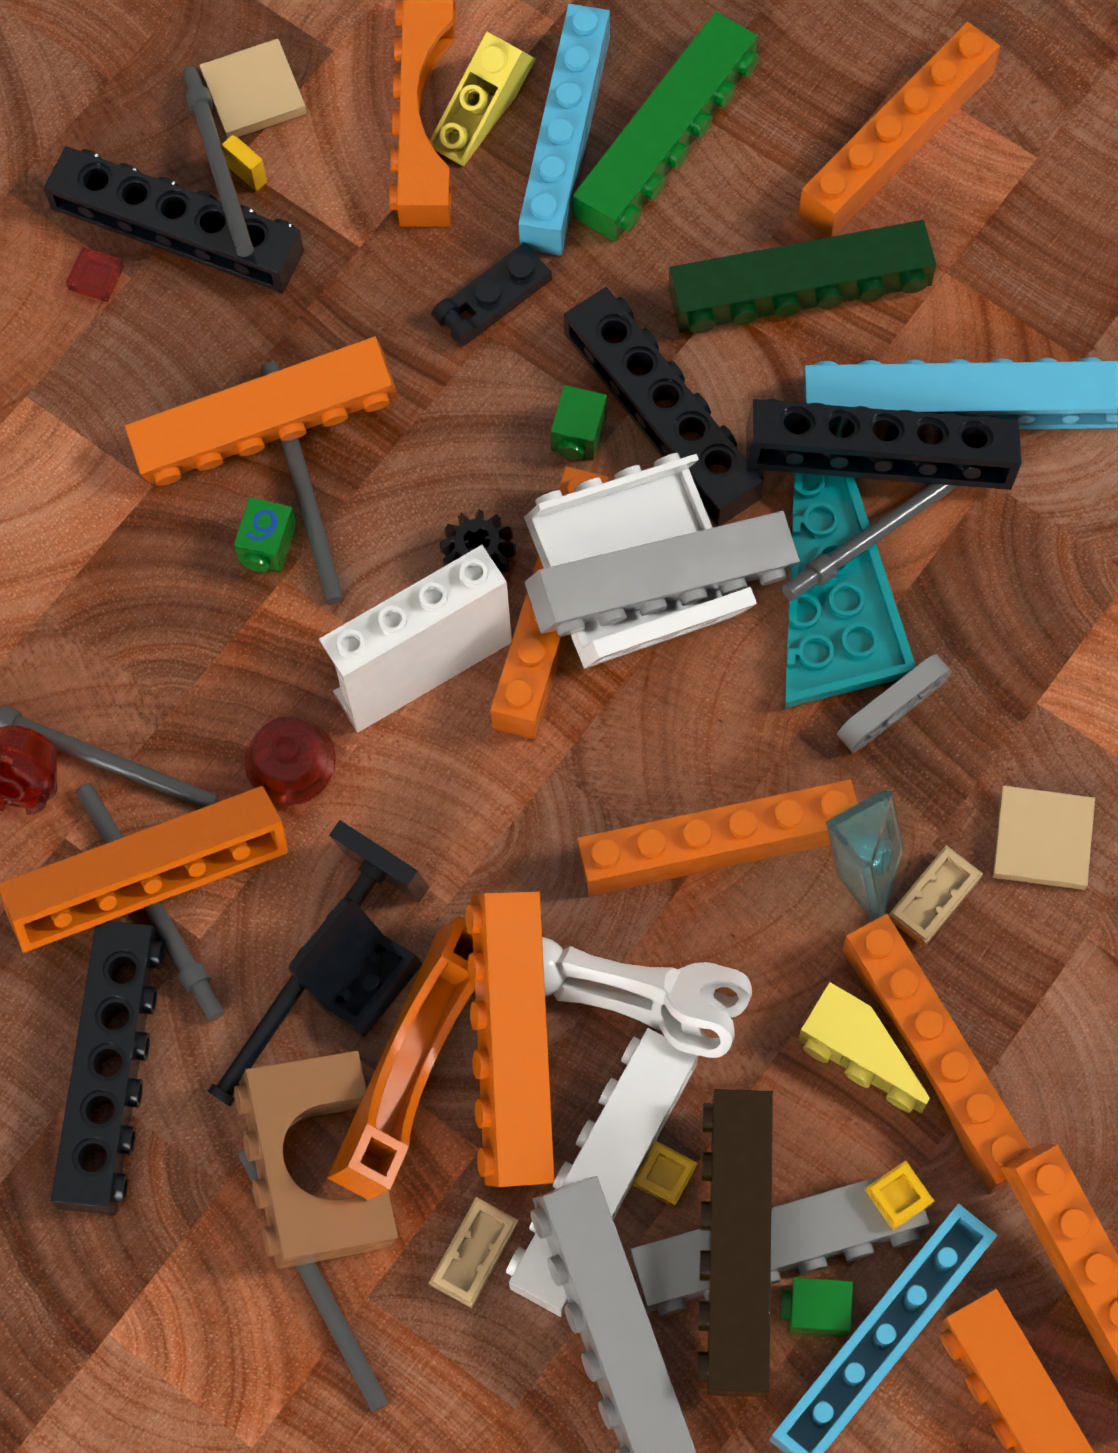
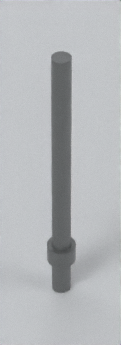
M188 66L182 72L187 88L185 100L189 112L196 118L236 253L240 257H247L252 254L254 249L212 116L213 101L209 90L203 86L198 68Z
M277 362L263 364L261 366L262 375L265 376L279 371ZM299 438L292 441H281L326 603L328 605L340 603L344 600Z
M930 484L828 555L820 554L805 565L806 570L781 587L784 596L788 600L793 601L813 586H823L837 576L839 568L959 486Z
M6 705L0 708V733L10 737H13L15 734L199 808L218 802L219 796L26 719L22 717L21 711Z
M88 783L77 789L76 794L105 844L123 838L94 786ZM161 901L144 907L145 913L180 971L177 977L185 991L193 993L209 1022L223 1016L225 1010L209 985L210 975L202 962L195 961Z
M244 1149L238 1153V1156L253 1183V1180L258 1179L255 1161L249 1162L247 1160ZM316 1262L297 1265L296 1268L371 1412L374 1413L389 1404V1401Z

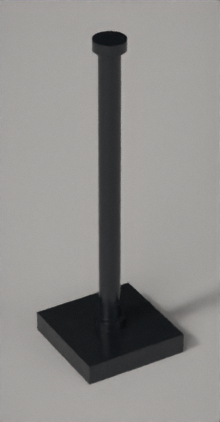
M341 820L338 821L329 834L345 855L361 864L358 868L361 872L344 897L354 900L360 907L376 883L382 885L384 880L418 902L421 901L429 889L428 884L418 870ZM293 975L286 982L217 1086L212 1083L207 1090L230 1107L235 1101L233 1097L234 1087L239 1086V1081L245 1070L252 1068L305 990Z

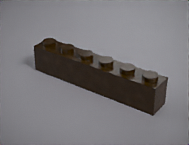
M714 1089L712 1103H703L702 1133L712 1134L711 1152H702L701 1181L711 1182L710 1201H701L700 1231H710L709 1250H700L699 1281H709L708 1301L699 1300L698 1331H708L707 1351H698L697 1382H707V1395L767 1397L769 1394L773 1091Z

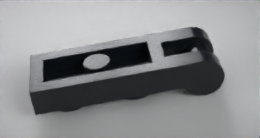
M523 243L453 297L440 301L434 307L431 315L441 326L446 325L452 331L451 337L459 346H465L552 280V271ZM468 310L473 317L464 319L460 314Z

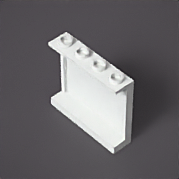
M678 453L669 454L656 460L653 463L654 467L641 471L639 465H635L614 475L615 480L602 483L600 478H594L575 487L576 492L562 496L561 491L556 490L538 497L535 500L536 506L524 516L543 567L548 568L713 528L689 470L699 460L697 454L681 459ZM748 587L722 596L720 589L707 592L708 598L685 606L681 605L680 599L667 602L666 609L646 616H641L640 610L625 613L626 619L607 626H600L598 620L584 623V630L571 634V637L585 669L739 616L757 604L752 589Z
M483 545L319 638L322 646L335 664L340 687L333 690L334 697L357 733L511 644L507 581Z

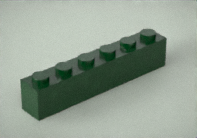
M919 220L669 267L668 288L679 333L687 331L703 333L713 329L715 326L724 324L746 325L754 322L757 318L772 315L788 317L804 309L815 307L831 309L837 307L842 302L858 299L874 301L885 294L901 291L904 293H916L927 286H932L936 261L925 221Z

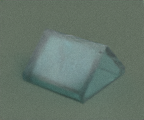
M887 790L878 792L826 821L838 877L872 921L883 916L904 849L893 793Z

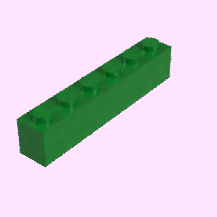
M715 11L572 195L573 218L613 242L617 241L624 230L630 232L637 224L641 216V208L648 199L653 201L660 194L665 184V177L672 168L678 169L683 164L689 152V145L695 137L700 139L706 134L713 120L712 115L718 107L725 108L729 104L735 93L736 84L741 77L747 78L754 71L759 61V55L756 54L758 35Z

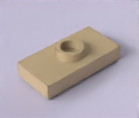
M946 845L889 913V917L896 926L925 947L979 882L983 873Z
M476 1197L431 1277L429 1285L473 1308L518 1226L519 1220Z

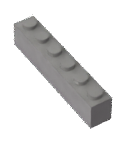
M784 511L539 569L525 581V586L540 633L544 634L557 630L558 636L562 637L584 630V623L598 620L600 626H607L626 619L625 613L640 610L641 616H646L666 609L667 602L680 599L681 605L685 606L708 598L707 592L720 589L722 596L746 589L748 587L747 582L760 580L761 586L773 584L787 578L785 571L799 563L800 560Z
M882 1176L772 1207L771 1285L781 1281L779 1275L781 1273L798 1269L801 1276L815 1273L828 1267L826 1260L845 1255L846 1262L859 1260L874 1254L872 1246L891 1241L893 1248L915 1243L921 1240L919 1233L925 1231L930 1224L926 1211L923 1210L892 1231L864 1191L867 1186ZM700 1229L630 1249V1258L647 1313L658 1310L659 1317H664L686 1310V1301L702 1296L708 1301L709 1281H699L700 1250H709L710 1231H700Z
M598 1176L585 1178L532 1198L536 1209L531 1210V1219L538 1236L541 1239L545 1237L552 1253V1257L547 1259L548 1267L557 1286L563 1285L569 1304L564 1306L565 1315L573 1333H580L586 1352L581 1354L582 1363L591 1382L597 1381L603 1397V1400L598 1402L601 1417L608 1430L614 1429L620 1448L616 1449L615 1453H696Z

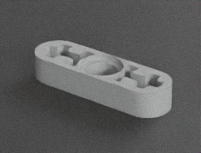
M937 654L928 657L852 716L840 728L837 736L852 753L857 752L936 691L950 677L952 670Z

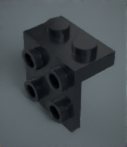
M346 897L327 915L317 931L300 948L289 965V971L327 1014L365 1037L423 963L415 954L384 936L357 902Z

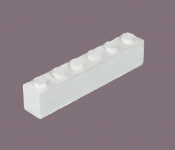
M647 1028L641 1040L634 1036L621 1059V1062L627 1065L619 1081L611 1078L607 1083L598 1102L605 1106L596 1123L590 1119L586 1122L576 1141V1145L582 1148L573 1165L567 1161L563 1164L552 1186L558 1189L585 1178L598 1176L613 1220L698 1062V1055L677 1050L667 1042L665 1036L650 1028ZM532 1222L529 1230L535 1233L527 1250L518 1247L506 1269V1273L512 1276L509 1281L510 1290L562 1317L565 1312L564 1306L568 1305L569 1301L563 1285L557 1286L551 1276L547 1259L552 1257V1253L546 1237L541 1239L538 1236Z

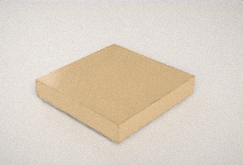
M279 39L199 65L227 139L232 135L241 137L307 114L306 105Z
M1003 785L1000 794L992 878L1085 890L1088 886L1095 797Z

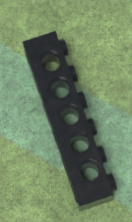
M65 146L44 186V191L52 210L280 293H284L304 252L300 230L296 229L294 225L282 219H275L273 221L259 216L249 207L240 205L251 242H262L260 245L253 247L254 250L251 255L240 257L236 253L222 204L216 197L205 191H197L195 193L184 189L166 177H158L157 179L145 175L127 163H120L118 165L109 162L88 149L79 151ZM97 186H105V187H104L103 189H101V190H97V191H93V190H92L93 188H95V187H97ZM139 199H143V200H144V201H143L142 203H140V204H136V205H131V204H130V203H132V202L135 201V200H139ZM176 213L183 214L181 217L176 219L169 218L171 215ZM215 227L223 228L222 230L216 233L207 232Z
M606 286L564 313V334L662 457L678 453L681 459L697 454L699 460L689 468L708 516L716 526H722L761 499L764 480L761 470L747 469V459L736 448L737 442L731 431L725 425L718 426L710 416L711 410L706 400L699 393L693 394L684 383L685 378L678 365L672 360L667 362L659 352V345L653 334L646 328L640 329L633 320V312L628 303L622 297L615 298ZM610 336H618L623 341L609 343L605 339ZM634 368H644L649 373L638 376L630 371ZM660 400H670L675 405L670 408H662L655 403ZM687 432H695L701 438L689 441L681 435ZM719 464L726 467L728 471L722 474H715L707 468L711 465Z
M753 399L746 425L747 469L1011 490L1022 464L1019 420L1000 419L998 417L984 418L959 416L952 413L934 414L910 410L872 409L864 406L847 407L825 405L822 403L784 402L776 399Z
M107 921L95 926L50 1200L60 1210L116 1215L118 1202L124 1203L126 1200L129 1179L128 1174L123 1173L125 1154L132 1155L136 1139L135 1126H130L133 1107H140L143 1094V1080L137 1079L140 1061L147 1060L150 1049V1033L145 1032L147 1014L153 1015L157 1004V987L152 986L154 969H161L164 958V942L159 941V937L152 925ZM124 966L136 967V974L131 981L124 984L114 982L115 974L120 968ZM118 1011L129 1013V1020L124 1027L118 1030L107 1028L108 1019L112 1014ZM111 1057L122 1059L121 1068L115 1075L110 1077L100 1075V1067L106 1059ZM105 1103L114 1105V1114L108 1122L103 1124L93 1123V1112L98 1106ZM97 1150L106 1151L107 1160L100 1170L95 1172L85 1170V1161L89 1154Z

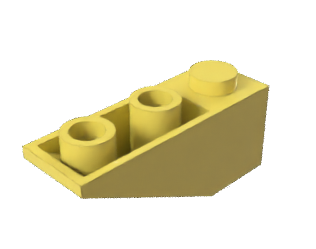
M486 31L430 139L434 150L461 166H465L516 98L536 58Z
M829 982L800 1031L798 1041L805 1044L803 1050L820 1062L828 1063L830 1059L846 1069L844 1074L856 1084L865 1088H869L872 1084L887 1093V1101L898 1109L911 1113L912 1109L922 1114L930 1097L873 1008Z

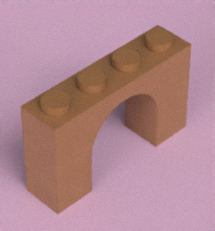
M358 1050L246 1069L239 1081V1086L234 1087L237 1112L239 1115H246L249 1132L243 1135L245 1154L249 1162L255 1161L258 1179L253 1180L254 1199L258 1209H265L268 1227H263L262 1229L264 1249L267 1257L274 1256L276 1269L390 1248L398 1239L389 1191L369 1201L359 1195L342 1199L319 1198L301 1189L289 1175L284 1163V1138L286 1132L296 1123L310 1117L358 1109L366 1092Z

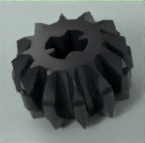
M480 509L475 513V519L469 520L461 512L458 516L459 526L447 524L445 528L447 539H443L440 542V552L446 555L443 558L444 566L470 552V548L475 549L483 545L486 546L485 550L499 571L509 573L511 561L508 558L516 555V545L510 542L513 538L512 529L509 526L501 527V517L498 514H495L486 521L484 520V512Z

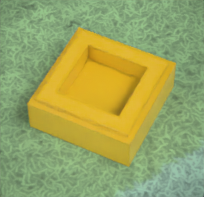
M232 135L222 143L228 167L257 192L267 183L263 159L237 136Z
M655 1140L633 1181V1186L675 1208L698 1163Z
M904 1161L864 1190L892 1231L935 1202L907 1161Z

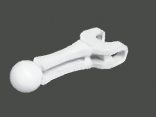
M542 937L545 997L554 994L557 1001L592 1005L639 1020L656 1030L662 1031L667 1042L682 1052L708 1058H718L725 1055L730 1049L735 1037L734 1024L731 1018L740 1015L745 1010L752 996L750 980L744 973L709 962L693 963L680 969L624 964L590 955L572 946L563 950L555 941ZM721 987H728L736 992L737 996H727L715 992V990ZM701 1028L715 1031L719 1038L706 1036Z

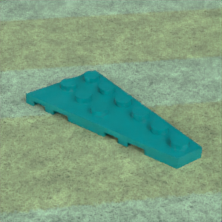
M794 473L791 535L800 562L790 568V580L806 570L805 565L820 554L828 555L870 526L855 478ZM876 544L839 568L837 576L823 586L815 585L793 601L789 600L784 709L900 680L916 667Z

